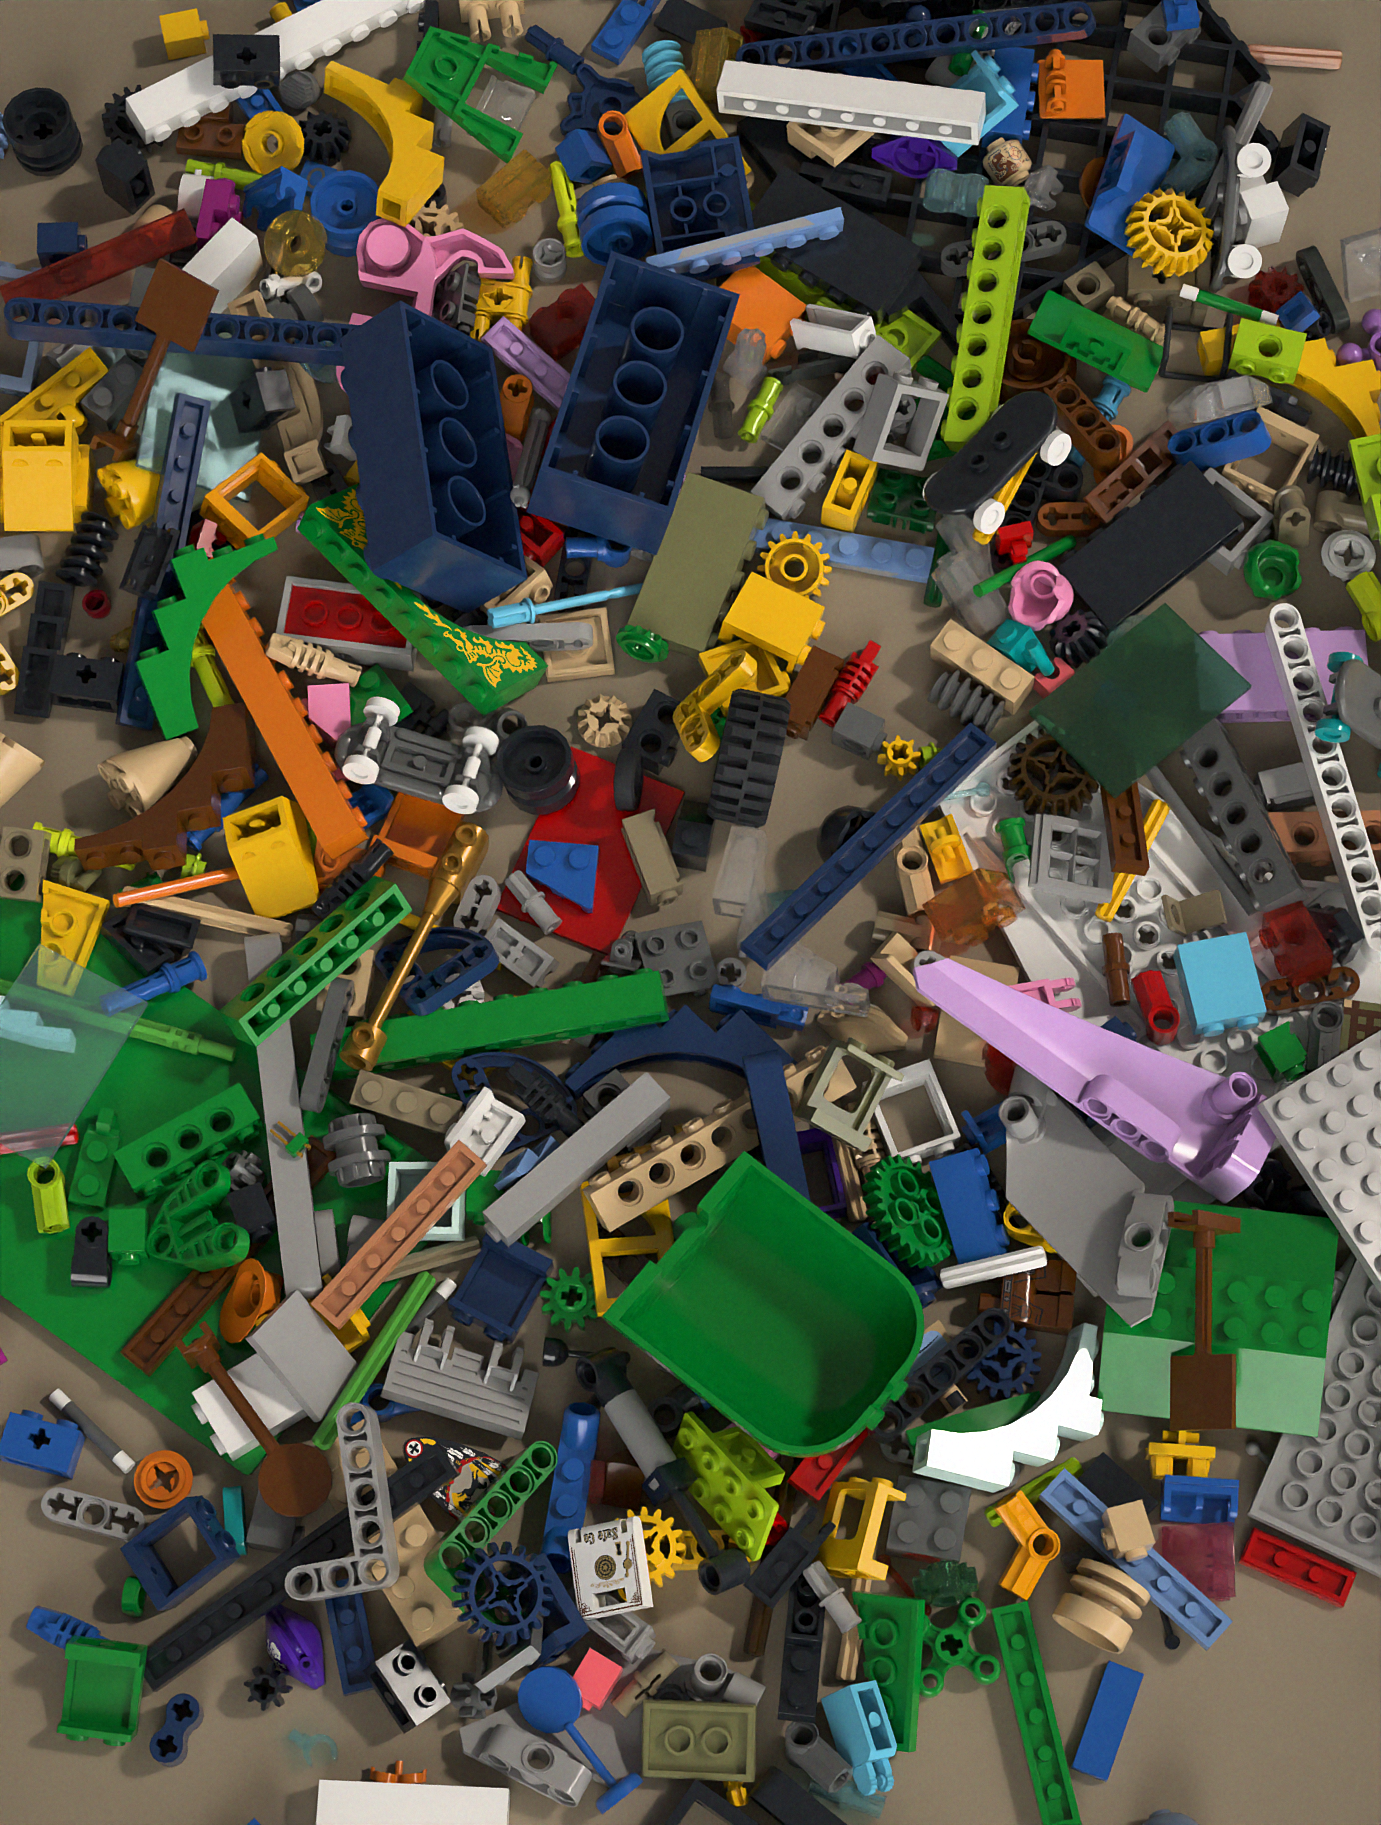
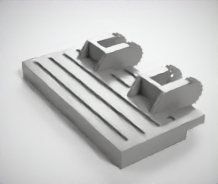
M425 1318L416 1349L411 1348L414 1334L403 1332L400 1335L393 1350L380 1397L521 1440L539 1375L537 1372L524 1369L521 1381H517L525 1351L524 1348L516 1347L511 1356L510 1369L497 1366L503 1351V1342L495 1340L486 1371L481 1370L484 1356L455 1347L451 1360L447 1359L455 1327L447 1325L446 1329H444L440 1348L427 1344L434 1327L433 1320Z

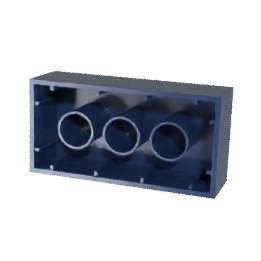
M611 251L526 512L657 555L676 505L740 294Z
M399 300L341 337L345 367L341 372V383L349 397L352 419L348 438L357 457L360 484L356 488V498L364 512L368 543L364 546V558L370 570L377 577L384 580H392L417 591L428 600H437L464 613H469L527 579L517 507L510 498L513 480L493 349Z

